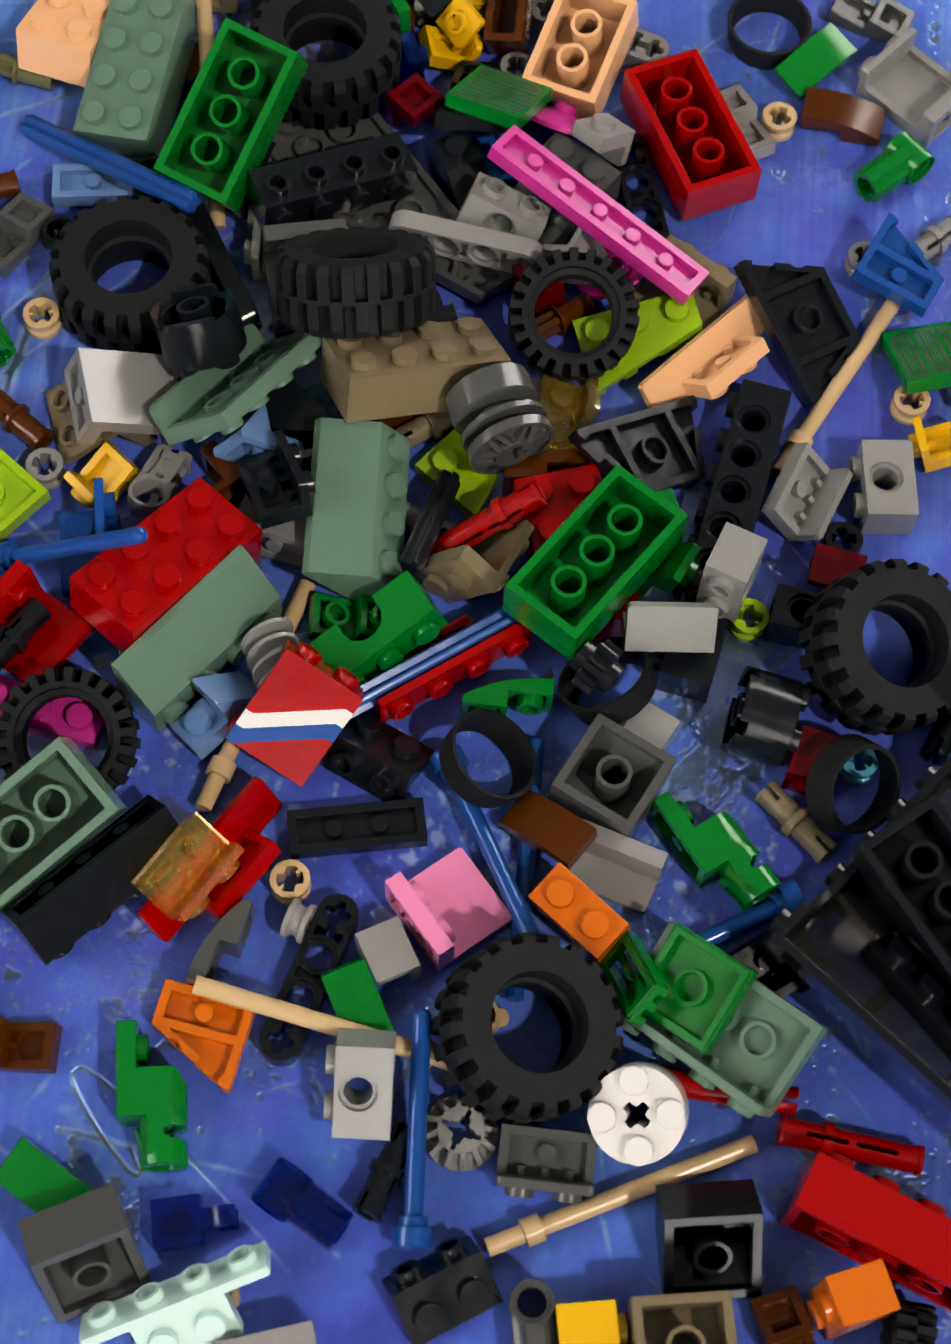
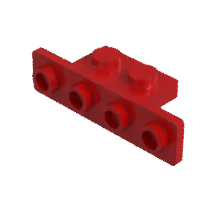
M466 614L440 629L438 636L427 644L419 645L407 654L404 660L471 625L473 622ZM517 622L395 689L376 701V717L381 722H387L390 719L398 721L407 717L415 710L416 705L430 697L432 700H436L445 696L453 689L455 683L468 676L470 679L481 676L490 669L493 662L504 656L512 658L522 653L529 646L532 631L520 622Z
M253 777L138 911V917L160 940L169 942L196 909L220 920L242 900L282 852L273 840L260 835L262 830L282 808V803L262 779Z

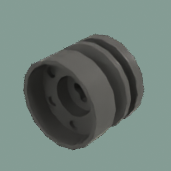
M506 362L480 368L462 378L451 388L445 397L446 410L455 430L462 436V447L468 453L469 463L477 473L487 475L504 473L506 468L518 464L529 457L542 454L554 440L555 430L546 417L545 408L537 401L538 393L528 371L521 364Z

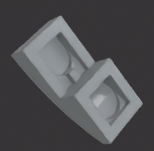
M738 84L721 90L720 92L756 160L775 154L776 141L757 119L758 106L743 87Z

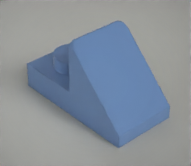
M266 405L250 412L243 418L244 423L242 426L225 435L213 449L214 457L235 463L238 460L276 450L274 434L271 431ZM285 436L289 444L295 442L299 451L304 450L303 441Z
M240 671L200 676L191 679L203 697L170 726L175 734L201 760L226 739L228 724L237 712L242 713L257 691V687Z

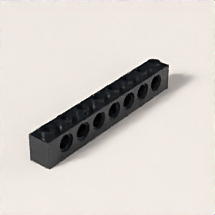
M743 379L740 393L731 392L724 416L732 419L730 428L721 427L714 450L715 452L722 453L720 463H710L704 487L712 489L709 500L700 498L694 523L701 524L698 536L690 534L688 542L695 543L701 547L693 560L699 564V567L686 587L678 584L674 588L672 596L679 597V602H695L703 574L702 570H704L705 564L718 540L713 533H721L726 522L754 533L792 391ZM744 427H752L758 432L748 431ZM734 462H743L749 467H740ZM724 497L735 498L739 503L727 502ZM718 619L714 653L656 652L652 663L654 672L658 673L655 689L706 703L729 619Z

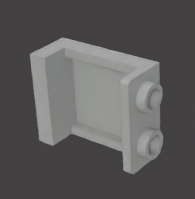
M910 27L901 36H893L875 58L870 56L864 61L858 71L860 79L855 94L886 109L885 117L903 131H908L926 148L951 126V73L915 47L914 42L918 31Z
M77 348L64 369L77 444L94 445L102 432L162 435L163 443L174 448L176 444H168L149 411L150 406L182 379L174 375L173 369L166 364L163 354Z

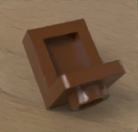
M212 440L200 448L203 469L214 481L215 485L212 487L237 507L242 502L246 493L237 475L236 465L233 462L214 457L213 449L217 442Z

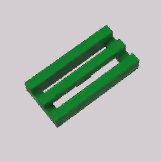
M629 931L624 932L599 963L604 970L602 973L607 982L613 984L618 995L616 998L628 1020L639 1026H642L647 1020L643 1013L645 1009L654 1012L659 1006L655 997L659 995L665 998L670 993L669 987L639 936ZM617 960H619L621 966L623 967L622 972L625 975L626 979L632 983L635 991L637 992V999H635V997L633 996L630 988L628 987L621 972L615 964Z

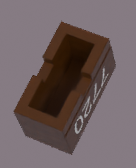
M488 0L487 9L485 10L483 41L491 55H506L516 51L529 55L533 0Z

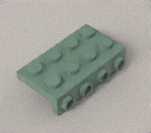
M254 324L244 325L247 344L239 354L240 363L229 369L214 367L182 378L150 406V415L169 445L190 439L198 443L219 431L222 435H227L243 425L244 420L242 417L247 412L255 411L269 401L267 394L271 390H276L289 383L294 378L292 371L307 365L318 356L316 350L322 345V338L312 336L310 333L301 334L295 332L265 342Z
M669 922L649 953L652 960L655 959L675 923ZM755 979L711 1054L706 1055L647 1015H645L647 1020L642 1026L629 1021L618 1000L612 999L614 1010H622L624 1024L620 1026L622 1029L638 1037L640 1032L644 1033L654 1041L651 1046L654 1052L674 1064L677 1059H680L692 1068L688 1074L690 1078L710 1091H713L716 1086L730 1096L726 1103L749 1119H752L754 1114L768 1118L772 1117L828 1030L826 1026ZM630 983L628 987L633 994L635 989L632 983Z

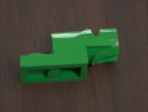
M669 791L653 800L649 817L699 888L720 876L721 879L718 880V883L745 911L768 900V895L776 892L775 888L782 885L768 864L754 866L760 851L754 847L734 818L726 812L722 811L694 827V819L688 807L682 801L676 802Z
M136 1020L116 1021V1117L122 1127L139 1126V1128H134V1133L138 1146L141 1171L166 1173L186 1170L188 1168L186 1141L173 1136L176 1133L182 1134L188 1129L187 1085L176 1066L141 1067V1064L149 1063L148 1034L141 1035Z

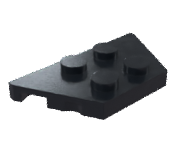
M752 260L740 261L734 267V270L804 407H809L818 400L824 387L836 375L844 359L851 354L861 339L824 267L805 265L798 268L786 263H774L772 266L752 265Z
M694 395L576 429L568 437L571 444L606 476L618 464L656 492L672 488L674 491L696 484L706 476L704 458L700 452L702 444L701 431L694 428L692 412L698 407Z

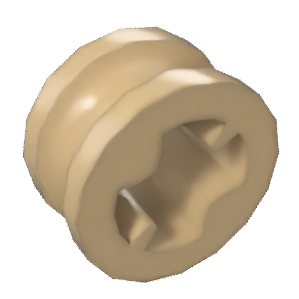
M773 102L764 108L760 123L776 142H783L793 135L797 121V112L788 103ZM776 119L783 120L781 125L774 124Z
M38 297L30 300L23 308L22 316L27 332L32 337L49 339L60 332L63 321L58 305L52 299ZM49 314L50 320L41 319L36 323V316L44 318Z
M902 385L899 386L894 392L890 403L891 415L896 421L905 425H913V417L920 416L921 420H923L930 406L931 398L929 392L906 394ZM904 399H907L910 404L917 403L918 405L916 409H913L910 404L903 405L902 403Z
M288 859L279 862L271 870L269 877L271 892L277 901L290 906L296 897L302 899V902L306 900L312 885L310 871L305 864L298 860ZM289 873L296 874L297 881L303 879V883L295 884L294 891L292 892L285 891L284 884L278 886V882L286 881L287 874Z

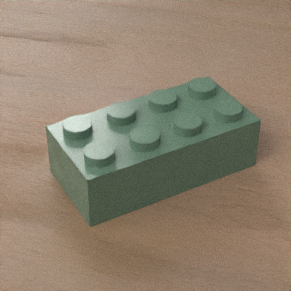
M110 0L74 123L73 131L76 135L121 156L160 155L173 127L186 80L185 77L189 70L198 38L196 5L192 0Z
M57 737L0 785V914L4 907L128 809L70 737Z

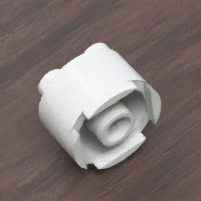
M631 1062L617 1067L600 1081L603 1088L593 1099H590L587 1121L596 1143L606 1154L622 1163L643 1166L659 1161L676 1147L688 1125L689 1104L684 1086L670 1070L656 1063ZM629 1102L634 1106H638L641 1102L647 1104L649 1109L645 1115L650 1122L647 1123L643 1119H640L637 1123L630 1118L632 1109L628 1105Z

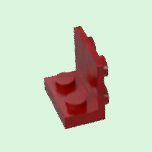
M17 559L0 578V624L6 625L21 610L30 597L41 602L52 615L26 643L28 648L22 655L16 654L2 668L22 682L27 683L25 678L32 674L41 675L44 674L45 669L53 667L59 670L95 628L78 612L44 592L31 568Z

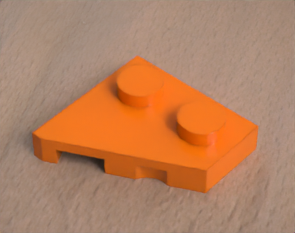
M165 979L151 1022L152 1027L223 1092L231 1094L256 1013L192 994L193 985Z

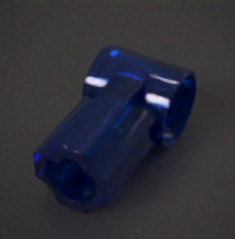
M279 1157L252 1193L250 1199L274 1219L283 1224L286 1221L323 1248L330 1251L347 1230L354 1214L315 1187L313 1180L301 1169L288 1160Z

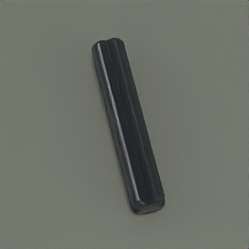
M444 469L437 474L400 557L401 569L403 571L408 570L417 575L424 570L460 487V476L455 471L449 472Z

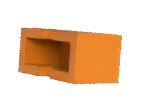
M561 862L528 895L532 905L559 930L564 932L598 964L624 932H631L630 924Z
M882 1258L824 1277L809 1291L811 1300L806 1301L812 1325L816 1330L822 1329L826 1340L880 1323L888 1318V1315L894 1314L901 1309Z

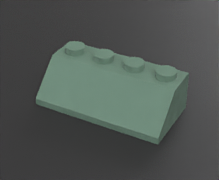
M320 417L315 419L310 473L315 485L316 495L310 497L312 515L306 518L302 574L356 601L362 594L374 595L402 573L400 557L404 549L411 442L409 438L383 422L361 421L346 423L344 419Z
M239 544L111 664L118 689L124 693L125 699L131 703L135 710L134 712L158 733L162 732L168 725L171 726L188 711L189 705L201 694L191 679L200 676L222 674L229 666L240 664L246 658L243 654L241 643L247 632L263 621L278 617L282 618L283 616L281 596L245 548Z

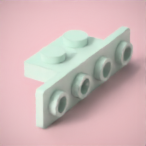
M262 1241L254 1245H241L229 1252L227 1256L207 1264L197 1263L191 1265L181 1274L160 1283H146L134 1293L115 1301L106 1300L95 1304L81 1316L80 1343L99 1344L129 1331L136 1344H212L244 1334V1322L229 1291L264 1278L271 1273L270 1249L267 1242Z

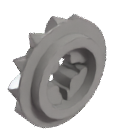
M460 1093L439 1099L428 1112L426 1151L441 1167L451 1171L465 1172L479 1168L491 1158L498 1144L499 1126L497 1121H492L482 1116L484 1107L478 1104L472 1108L466 1106L459 1099L462 1095ZM466 1115H470L469 1131L475 1134L474 1137L480 1139V1141L474 1138L472 1140L463 1138L460 1144L457 1143L455 1149L452 1150L453 1132L447 1129V1125L442 1123L459 1125L462 1119L465 1120Z

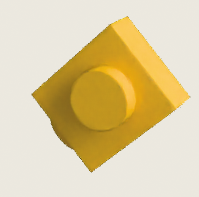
M451 0L447 8L436 20L438 26L457 49H464L484 26L485 20L482 15L487 9L488 0Z
M425 24L418 34L424 64L431 67L456 72L461 60L475 61L480 57L483 50V39L480 36V32L475 35L464 49H457L439 27Z
M913 417L915 433L908 434L907 436L908 440H912L914 459L922 457L925 473L950 467L951 421L923 428L921 417Z
M105 441L80 473L68 470L63 478L73 487L70 491L71 495L84 506L90 508L94 505V478H103L106 492H114L115 501H117L141 470L114 444Z

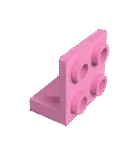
M463 848L455 849L409 881L406 880L401 871L385 881V898L438 972L512 921V916L507 907Z

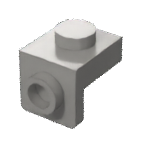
M606 112L595 113L593 116L575 120L571 135L619 167L627 162L635 130Z

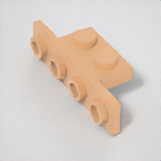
M747 294L638 384V390L648 408L693 395L709 400L717 399L727 393L729 385L737 378L757 367V361L770 350L764 338L758 337L765 329Z

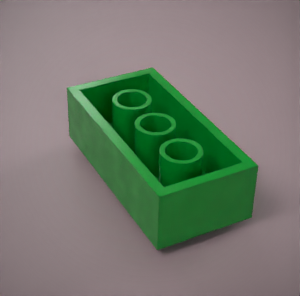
M225 17L153 169L162 175L195 189L198 194L237 213L246 196L247 171L260 167L309 64L298 52Z
M617 464L505 585L503 610L572 661L580 649L590 639L593 640L682 541L688 515Z

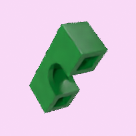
M405 570L371 596L381 612L379 628L371 637L361 641H354L351 636L335 623L309 643V645L323 655L320 661L334 670L338 666L344 667L360 679L361 684L402 662L404 657L419 645L427 644L438 636L440 629L446 626L448 622L423 586L408 570Z

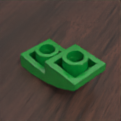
M831 22L774 69V74L800 101L806 96L808 87H816L824 78H829L857 52V49Z
M680 542L638 588L636 593L644 596L652 586L667 594L678 584L686 587L699 567V564L693 560L701 547L692 542Z
M315 592L309 598L307 639H316L336 623L354 641L365 640L371 637L379 628L381 622L380 609L370 595L362 594L355 601Z
M511 679L476 688L463 694L461 716L475 709L493 710L505 716L507 708L516 709L518 712L526 715H536L542 711L551 712L555 679Z
M364 956L320 974L337 1017L378 1030L394 1031Z
M21 1136L0 1165V1185L36 1213L95 1189L64 1168L60 1161L24 1136Z

